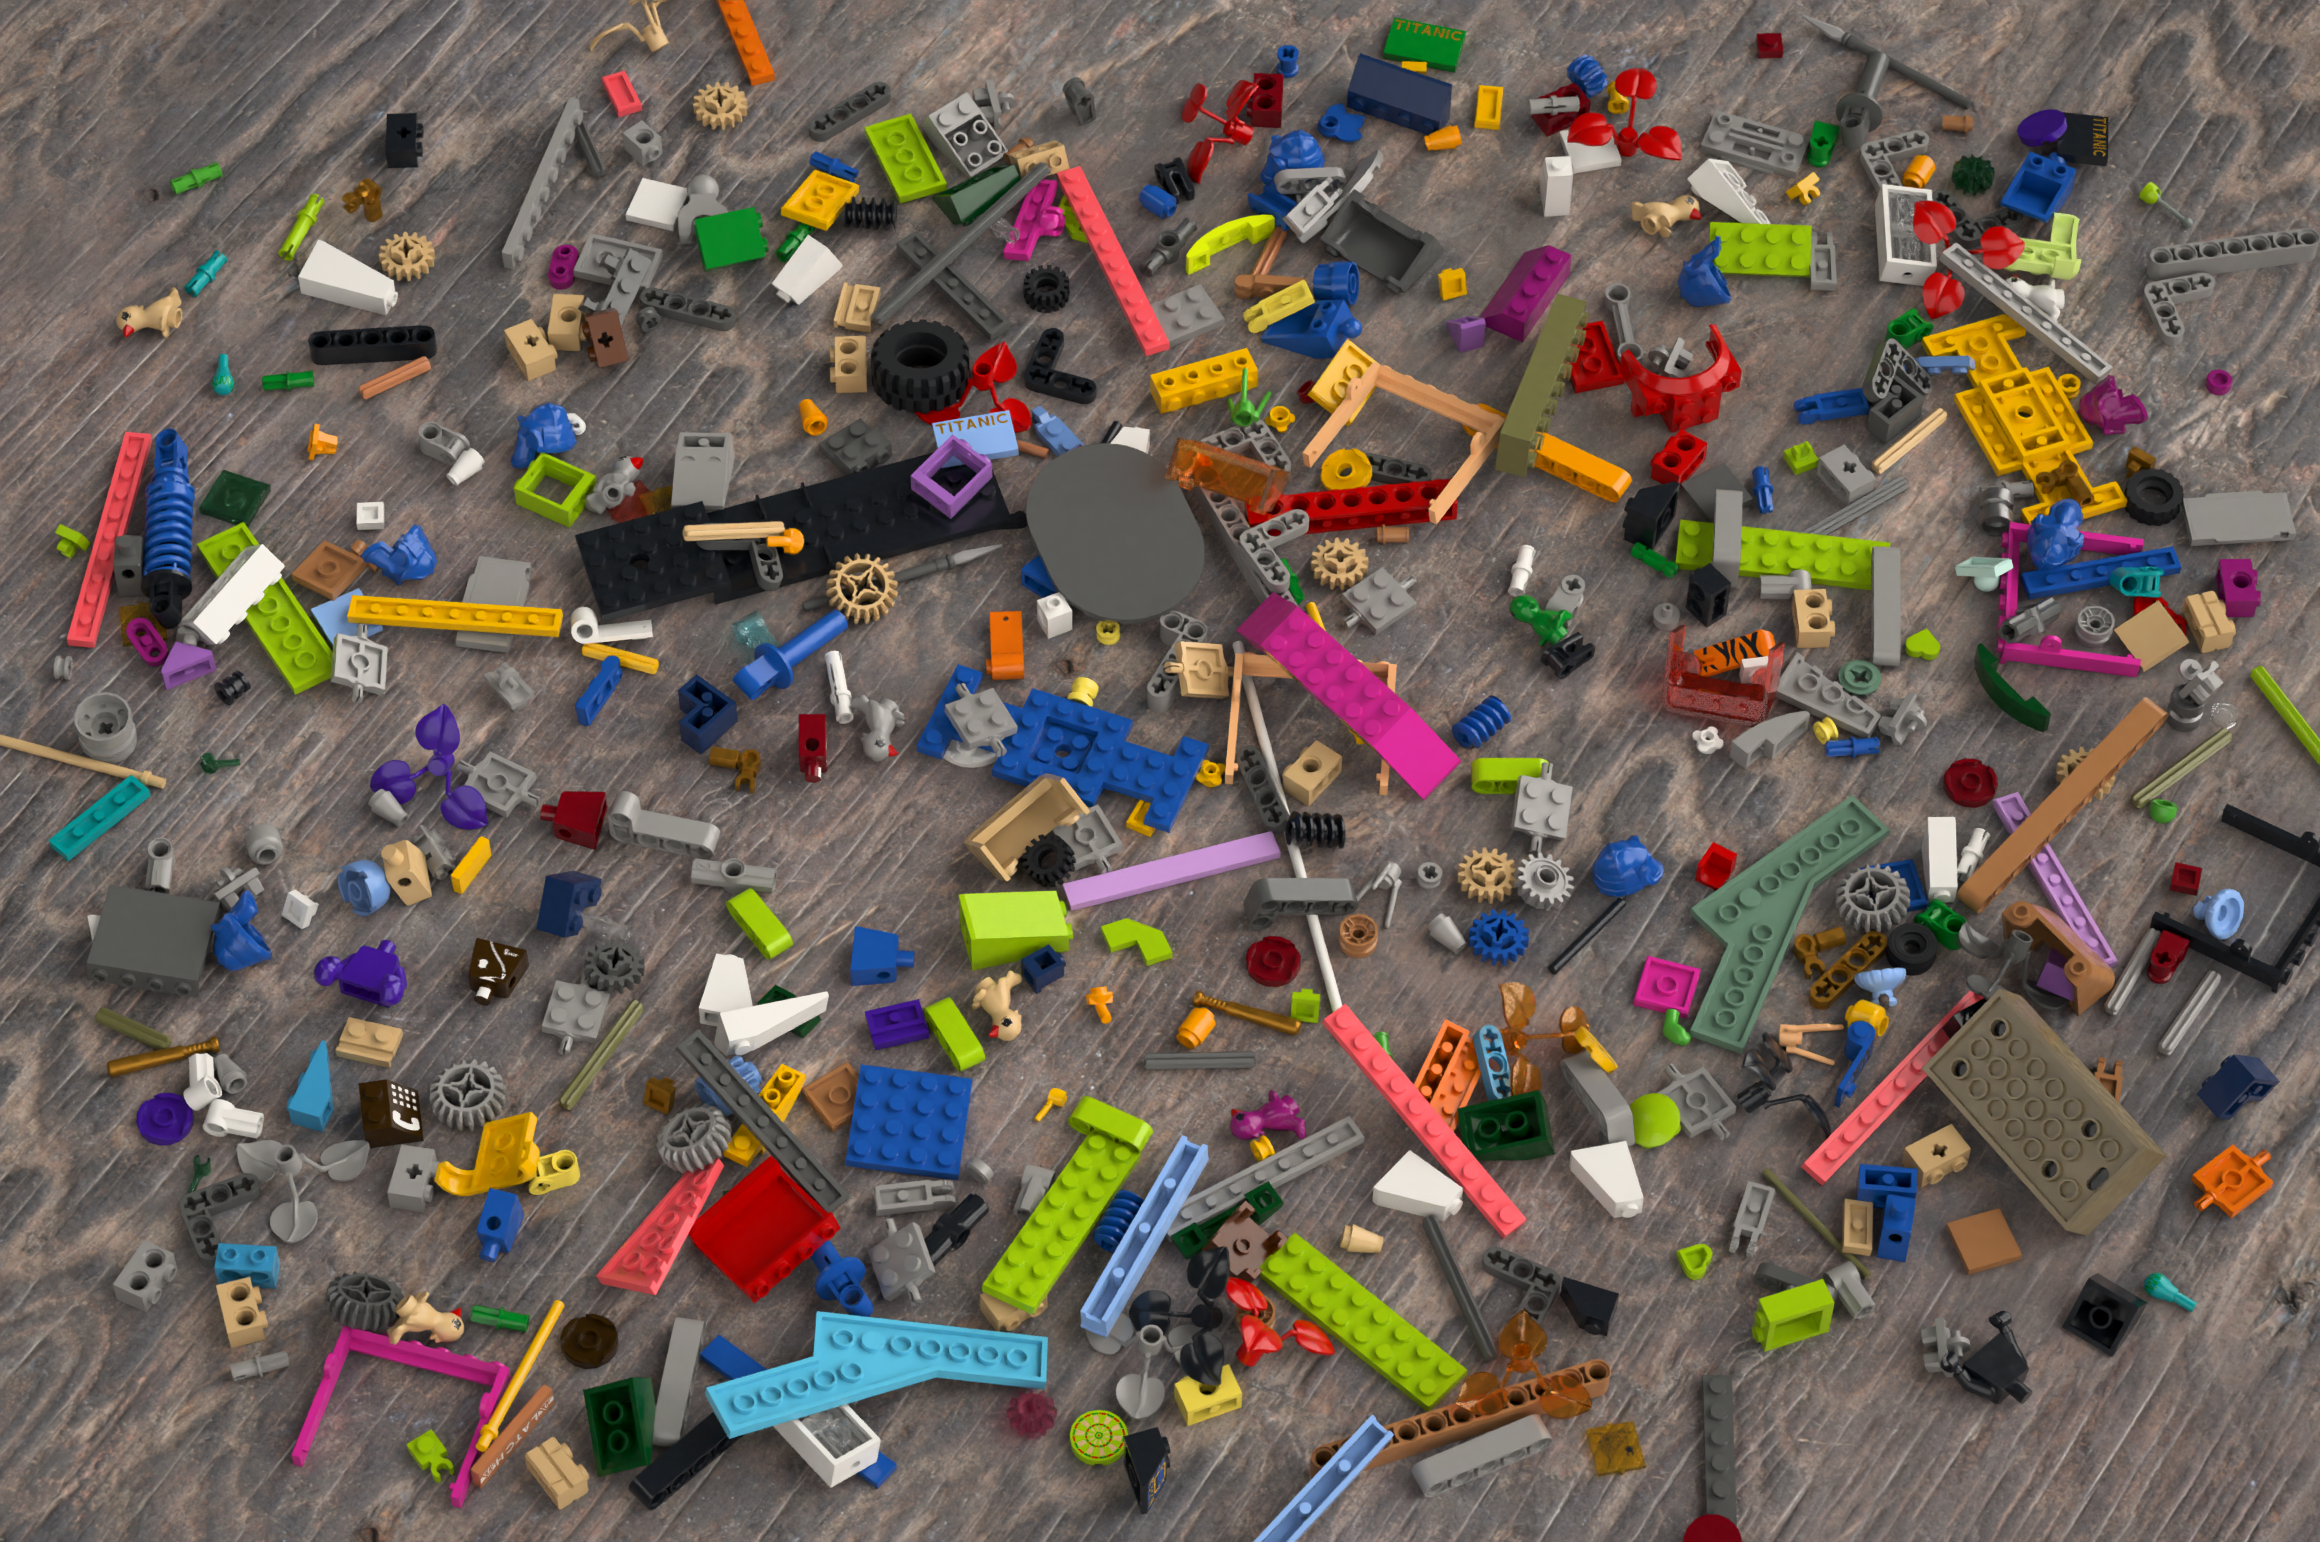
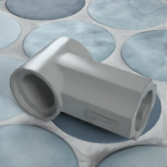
M1805 570L1792 571L1788 576L1760 575L1759 578L1760 599H1789L1792 603L1794 590L1812 589L1811 574Z
M160 837L152 840L148 845L149 860L145 891L169 894L176 858L171 842L166 838Z
M1031 1164L1026 1166L1022 1177L1021 1191L1013 1208L1014 1215L1019 1217L1020 1220L1027 1222L1054 1184L1056 1171Z
M1846 1261L1822 1274L1825 1284L1830 1285L1837 1291V1296L1853 1319L1860 1320L1868 1316L1875 1309L1876 1304L1861 1284L1859 1272L1851 1261Z

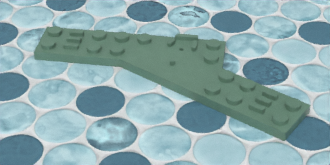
M1853 795L1691 908L1690 915L1726 949L1690 1030L1691 1037L1743 1054L1813 889L1889 836L1890 830Z

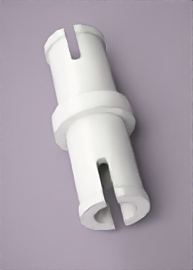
M1521 545L1519 547L1516 564L1512 566L1511 573L1513 576L1508 589V593L1513 597L1525 595L1527 581L1532 576L1533 570L1531 565L1536 552L1532 546Z
M1975 828L1968 845L1961 852L1962 859L1957 868V878L1962 873L1959 879L1966 882L1972 876L1977 864L1983 859L1982 852L1990 838L1988 832L1982 837L1985 832L1984 829Z

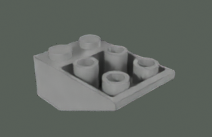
M968 92L930 114L921 125L933 145L968 178L979 174L1003 159V154L1008 151Z
M680 432L675 455L672 509L703 501L705 510H724L735 459L731 433Z

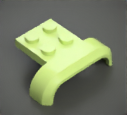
M2054 212L2050 241L2020 238L2025 242V248L2021 256L2004 269L2012 272L2017 270L2027 271L2034 275L2049 274L2050 278L2064 280L2074 278L2078 275L2081 265V259H2077L2076 254L2079 218L2070 214Z

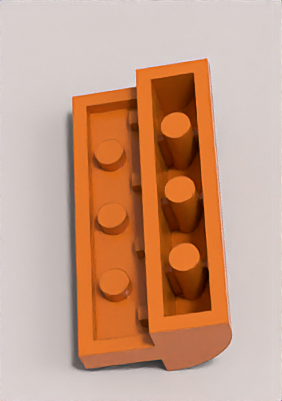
M1445 1019L1416 1078L1414 1086L1454 1132L1459 1122L1457 1108L1466 1107L1481 1075L1473 1039L1468 1037L1470 1031Z

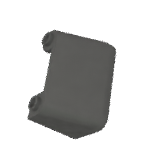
M1353 189L1320 238L1326 246L1324 250L1335 258L1340 255L1350 262H1355L1358 267L1385 282V287L1395 294H1398L1399 291L1405 293L1440 258L1444 249L1431 234L1427 232L1423 234L1420 230L1412 229L1382 211L1376 204L1365 201V196Z

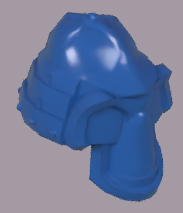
M1298 129L1284 136L1274 135L1271 137L1270 154L1267 155L1268 158L1260 173V177L1265 185H1270L1274 176L1281 170L1324 168L1326 160L1317 141L1305 131Z
M1715 236V239L1701 251L1691 255V259L1688 262L1683 261V267L1678 279L1680 297L1693 307L1729 303L1732 299L1724 275L1712 262V260L1719 256L1721 250L1720 236Z
M543 403L535 407L530 414L518 416L519 429L517 441L510 462L514 468H526L532 460H535V453H559L573 449L577 441L566 410L559 405Z
M2067 498L2055 502L2050 507L2048 516L2038 514L2030 522L2031 525L2027 529L2026 541L2032 561L2039 570H2050L2071 562L2079 555L2078 552L2083 547L2084 535L2077 530L2082 524L2083 513L2081 506L2074 499Z
M414 524L406 535L402 534L392 548L383 541H380L368 547L360 556L364 562L372 563L383 569L382 575L392 579L397 586L406 580H420L433 574L437 563L436 554L431 548L427 536L424 534L421 525Z
M1630 836L1626 841L1620 840L1607 843L1591 868L1593 883H1595L1601 894L1609 897L1631 895L1644 889L1649 884L1651 886L1655 885L1662 879L1664 873L1663 865L1651 856L1646 847L1640 843L1638 836Z
M248 890L242 892L239 900L219 923L211 925V929L215 934L213 952L217 958V964L224 966L229 971H238L246 966L271 960L273 953L264 942L265 939L261 933L249 923L258 913V909L253 895Z

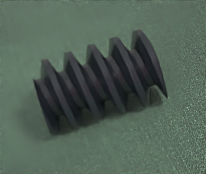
M852 196L849 203L845 202V228H849L852 221L854 228H859L861 222H863L864 228L869 229L871 222H873L875 230L880 228L881 223H883L885 230H889L893 223L896 230L897 204L895 199L892 198L890 205H887L885 198H882L880 204L877 205L875 197L871 198L869 204L866 203L865 197H862L859 204H857L855 197Z
M1293 811L1286 825V842L1290 846L1292 839L1295 838L1296 845L1301 846L1303 839H1306L1307 846L1311 847L1314 839H1316L1317 846L1321 848L1324 840H1327L1328 847L1332 848L1334 842L1337 841L1338 848L1342 849L1346 839L1344 819L1340 814H1335L1332 817L1329 813L1321 816L1318 812L1312 815L1309 812H1303L1300 815L1298 811Z

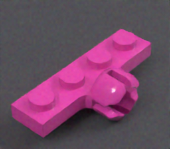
M1042 180L1026 195L1003 251L1005 259L1029 261L1040 236L1058 237L1062 234L1065 226V216L1062 214L1063 209L1051 206L1058 190L1057 181Z

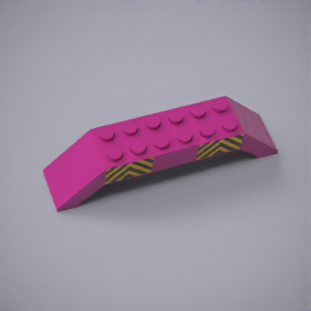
M1272 592L1236 630L1255 649L1257 648L1268 655L1380 756L1404 783L1423 800L1462 762L1407 703L1297 605Z

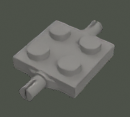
M1382 567L1344 592L1341 600L1350 608L1352 614L1341 620L1342 626H1345V629H1349L1357 622H1360L1377 635L1416 609L1417 602L1406 591L1417 583L1415 577L1410 574L1399 582Z
M366 624L357 625L356 636L337 633L333 641L331 682L352 688L351 700L352 702L356 701V703L363 702V691L382 695L386 683L388 647L376 644L367 638L368 626Z
M965 683L958 684L955 690L961 699L946 704L944 712L967 749L991 746L997 757L1004 756L1007 753V749L1003 746L1001 740L1016 734L1018 726L994 688L977 694H971Z
M491 751L476 766L460 760V763L457 764V771L469 775L464 785L478 790L484 799L486 808L507 818L522 801L535 808L540 803L541 798L528 792L537 779L536 773Z
M1546 762L1542 763L1540 778L1524 775L1518 777L1511 823L1512 830L1524 832L1532 837L1529 852L1534 854L1541 852L1542 839L1551 838L1560 841L1566 839L1573 789L1572 786L1559 784L1551 780L1553 764Z
M1098 804L1088 808L1090 812L1087 815L1079 813L1080 818L1071 826L1067 827L1064 824L1056 826L1050 831L1054 837L1055 835L1060 836L1074 851L1075 855L1073 856L1076 858V863L1071 864L1075 867V870L1096 863L1102 874L1106 873V871L1107 873L1111 872L1112 867L1106 858L1123 851L1121 840Z
M585 971L582 972L579 984L556 980L543 1020L542 1032L556 1035L562 1039L558 1049L561 1055H563L564 1049L565 1056L570 1054L573 1042L597 1043L610 1001V994L608 992L590 987V977H585Z
M1673 1063L1670 1064V1067L1669 1065L1666 1066L1664 1072L1673 1082L1658 1093L1671 1098L1677 1105L1680 1112L1681 1129L1690 1139L1709 1129H1712L1721 1141L1724 1138L1726 1139L1730 1132L1721 1122L1736 1113V1105L1704 1067L1693 1073L1682 1075Z
M886 1219L882 1224L887 1237L868 1250L884 1299L892 1301L901 1294L907 1293L910 1305L917 1306L919 1305L918 1303H922L918 1286L926 1278L936 1273L920 1226L912 1222L897 1231L894 1219Z

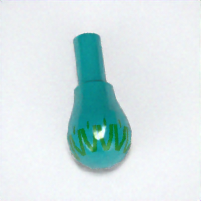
M226 354L218 356V368L211 382L213 391L222 396L230 394L235 385L228 368V356Z
M2154 1272L2149 1274L2144 1280V1290L2150 1297L2170 1303L2173 1301L2192 1313L2197 1302L2178 1292L2179 1289L2165 1275Z

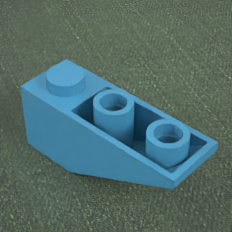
M323 1040L318 1049L312 1051L309 1067L306 1072H302L300 1075L298 1089L295 1095L289 1097L286 1107L292 1124L319 1132L324 1131L334 1110L329 1055L326 1041Z

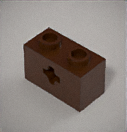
M609 308L585 314V322H581L584 337H589L591 347H587L590 362H595V365L601 368L629 361L618 311L615 308ZM603 332L609 336V338H606V344L598 340L602 338Z

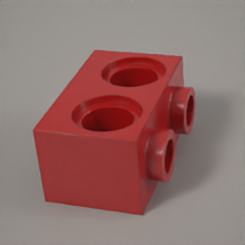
M1681 429L1675 437L1671 436L1667 440L1661 453L1657 452L1653 456L1650 466H1652L1651 478L1661 484L1671 482L1681 484L1688 480L1705 461L1708 443Z

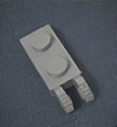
M1330 176L1326 177L1319 185H1316L1282 218L1299 238L1335 204L1334 201L1343 193V190L1339 187L1329 197L1325 194L1323 189L1327 188L1333 180Z
M1812 232L1810 290H1836V256L1832 233H1826L1825 245H1818L1817 233Z
M921 1180L877 1185L873 1187L876 1215L883 1216L934 1210V1208L937 1210L952 1208L956 1204L955 1197L953 1195L944 1196L941 1194L952 1192L954 1189L953 1182L951 1180Z
M1748 1181L1733 1226V1237L1729 1252H1736L1739 1247L1740 1236L1744 1235L1751 1237L1750 1243H1748L1746 1248V1256L1753 1258L1757 1242L1761 1239L1776 1188Z

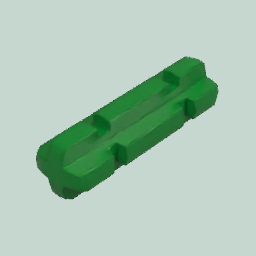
M1640 542L1634 544L1630 553L1634 558L1638 560L1643 559V563L1659 572L1664 571L1663 574L1669 578H1674L1678 573V564L1671 560L1667 562L1666 557L1650 548L1647 550V546Z

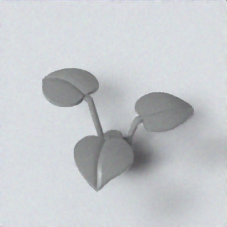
M274 1140L238 1143L237 1156L243 1173L255 1175L259 1183L270 1181L274 1177L276 1170L281 1171L286 1176L293 1196V1203L287 1202L276 1207L270 1216V1226L274 1234L285 1243H295L310 1234L318 1219V1212L314 1203L311 1201L299 1203L293 1176L301 1171L302 1162L320 1172L328 1171L330 1178L334 1181H350L356 1178L364 1169L370 1144L368 1141L362 1140L336 1143L328 1147L321 1154L320 1159L324 1166L310 1160L304 1153L298 1155L292 1145H282Z
M1121 1313L1107 1338L1086 1329L1085 1333L1090 1345L1097 1352L1110 1356L1117 1354L1121 1345L1128 1348L1139 1340L1138 1348L1145 1355L1142 1377L1137 1374L1124 1376L1116 1386L1115 1395L1120 1407L1132 1419L1140 1420L1153 1415L1161 1407L1165 1396V1388L1162 1381L1158 1378H1147L1150 1357L1158 1354L1163 1345L1169 1353L1175 1352V1360L1181 1365L1180 1352L1182 1347L1188 1343H1193L1192 1336L1202 1328L1195 1325L1177 1326L1168 1334L1167 1342L1166 1336H1163V1332L1158 1326L1146 1325L1132 1338L1133 1324L1128 1316ZM1213 1329L1211 1332L1205 1333L1212 1334L1218 1337L1219 1340L1221 1339V1333Z

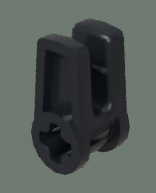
M1180 157L1174 158L1173 162L1163 165L1161 163L1155 164L1154 170L1159 184L1163 187L1164 191L1176 198V204L1180 202V193L1177 185H1179L1182 195L1187 200L1194 199L1195 189Z
M1577 632L1547 648L1541 656V662L1545 666H1550L1559 679H1564L1593 658L1595 646L1592 643L1582 645L1584 637L1580 632Z

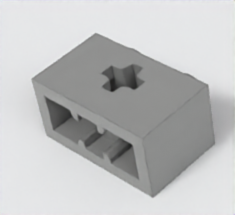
M1845 444L1819 457L1816 474L1845 506L1874 491L1875 477L1873 473L1862 465L1858 456L1851 452Z
M401 1144L387 1192L390 1208L424 1213L426 1203L431 1202L434 1188L432 1182L440 1163L436 1159L435 1149Z

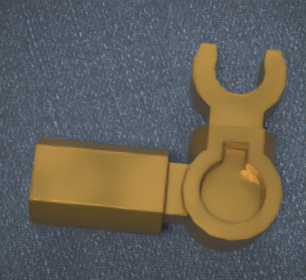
M371 178L363 179L354 188V192L343 195L342 200L346 203L343 209L351 214L363 204L365 218L370 222H376L383 217L380 202L381 187Z
M2072 461L2062 462L2058 468L2053 469L2050 473L2041 472L2036 475L2037 484L2047 482V484L2042 485L2043 494L2052 492L2056 486L2064 485L2081 508L2089 506L2094 502V495L2082 477L2078 476V466Z
M712 746L709 765L731 769L739 767L740 775L735 779L736 791L739 792L740 786L748 783L749 791L753 794L756 789L755 778L761 769L759 752L754 749H747L743 753H739V750Z
M1838 926L1815 933L1813 937L1808 934H1800L1796 937L1793 954L1800 960L1801 964H1804L1803 974L1807 980L1811 979V968L1818 969L1821 976L1825 973V964L1820 959H1817V951L1823 952L1845 945L1846 936L1842 927Z

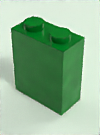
M755 207L699 218L693 222L704 272L763 260L766 257L765 253L769 252L766 237H761L759 229L763 227L760 212H755Z

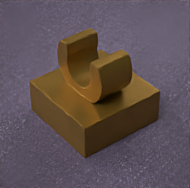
M2134 446L2128 453L2125 468L2129 472L2125 477L2129 479L2135 472L2154 468L2157 458Z
M666 1076L662 1080L651 1077L646 1082L643 1104L668 1115L674 1106L676 1087L673 1085L675 1080Z

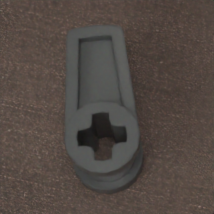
M1074 77L1068 80L1063 86V93L1070 111L1077 116L1080 125L1084 126L1096 119L1094 96L1090 91L1086 90L1081 78Z

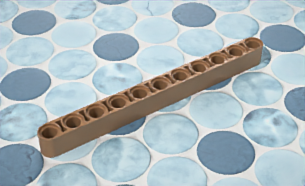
M2148 697L2142 699L1958 890L1956 898L1975 913H1981L2166 721L2168 713Z
M1600 1359L1587 1361L1385 1425L1383 1427L1388 1432L1391 1431L1394 1436L1363 1471L1498 1429L1529 1415H1542L1599 1397L1608 1391L1611 1375L1610 1366L1607 1362ZM1592 1376H1599L1602 1379L1597 1380L1592 1378ZM1565 1385H1573L1575 1388H1567ZM1539 1393H1544V1394H1547L1548 1396H1547V1397H1541V1396H1539V1395H1537V1394H1539ZM1511 1402H1519L1521 1405H1512ZM1489 1410V1411H1492V1412H1494V1413H1493V1414H1486V1413H1484L1483 1411ZM1457 1419H1464V1420L1467 1421V1422L1460 1423V1422H1457L1456 1420H1457ZM1434 1427L1439 1429V1431H1430L1429 1428ZM1352 1436L1321 1445L1313 1450L1310 1463L1312 1478L1324 1467L1318 1463H1327ZM1403 1436H1408V1437H1410V1438H1412V1439H1411V1440H1403L1401 1437H1403Z

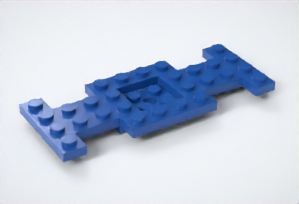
M957 665L916 745L917 752L942 760L952 739L964 743L944 712L945 705L961 699L955 690L958 684L965 683L969 692L976 694L983 679V672ZM1032 688L1023 708L1003 702L1017 724L1018 729L1016 734L1001 740L1003 746L1007 749V753L997 758L992 769V776L1025 787L1045 773L1064 777L1087 807L1095 806L1100 793L1103 794L1105 789L1151 803L1144 818V825L1170 833L1208 753L1209 744L1183 736L1175 755H1167L1126 741L1133 727L1132 719ZM991 746L978 747L995 753ZM1059 751H1067L1070 755L1061 758L1058 757L1056 753Z

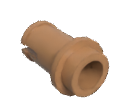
M1968 114L1966 116L1943 115L1942 131H1965L1964 134L1972 132L1973 117H1968Z
M1029 137L1020 138L1017 145L1003 154L1004 160L1008 165H1011L1010 153L1035 146Z
M1382 524L1381 527H1376V542L1382 545L1397 542L1409 543V527H1385V524Z

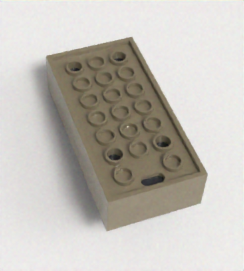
M1999 988L1922 1067L1926 1074L2067 1231L2088 1236L2167 1157L2028 1002L2018 994Z

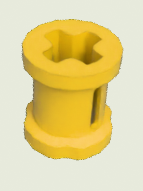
M1615 81L1610 82L1606 88L1609 95L1608 110L1613 114L1625 113L1629 110V101L1627 97L1620 95L1616 91Z

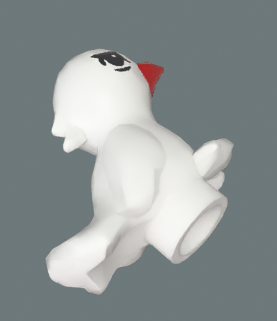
M2016 274L2005 280V282L2058 323L2059 309L2064 308L2065 297L2063 289H2055L2054 278H2050L2048 285L2035 286L2027 284Z

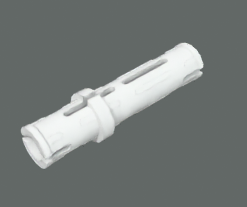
M830 651L824 656L831 686L830 701L835 707L836 721H839L840 724H846L853 720L850 706L852 696L851 692L847 690L842 655L838 651Z

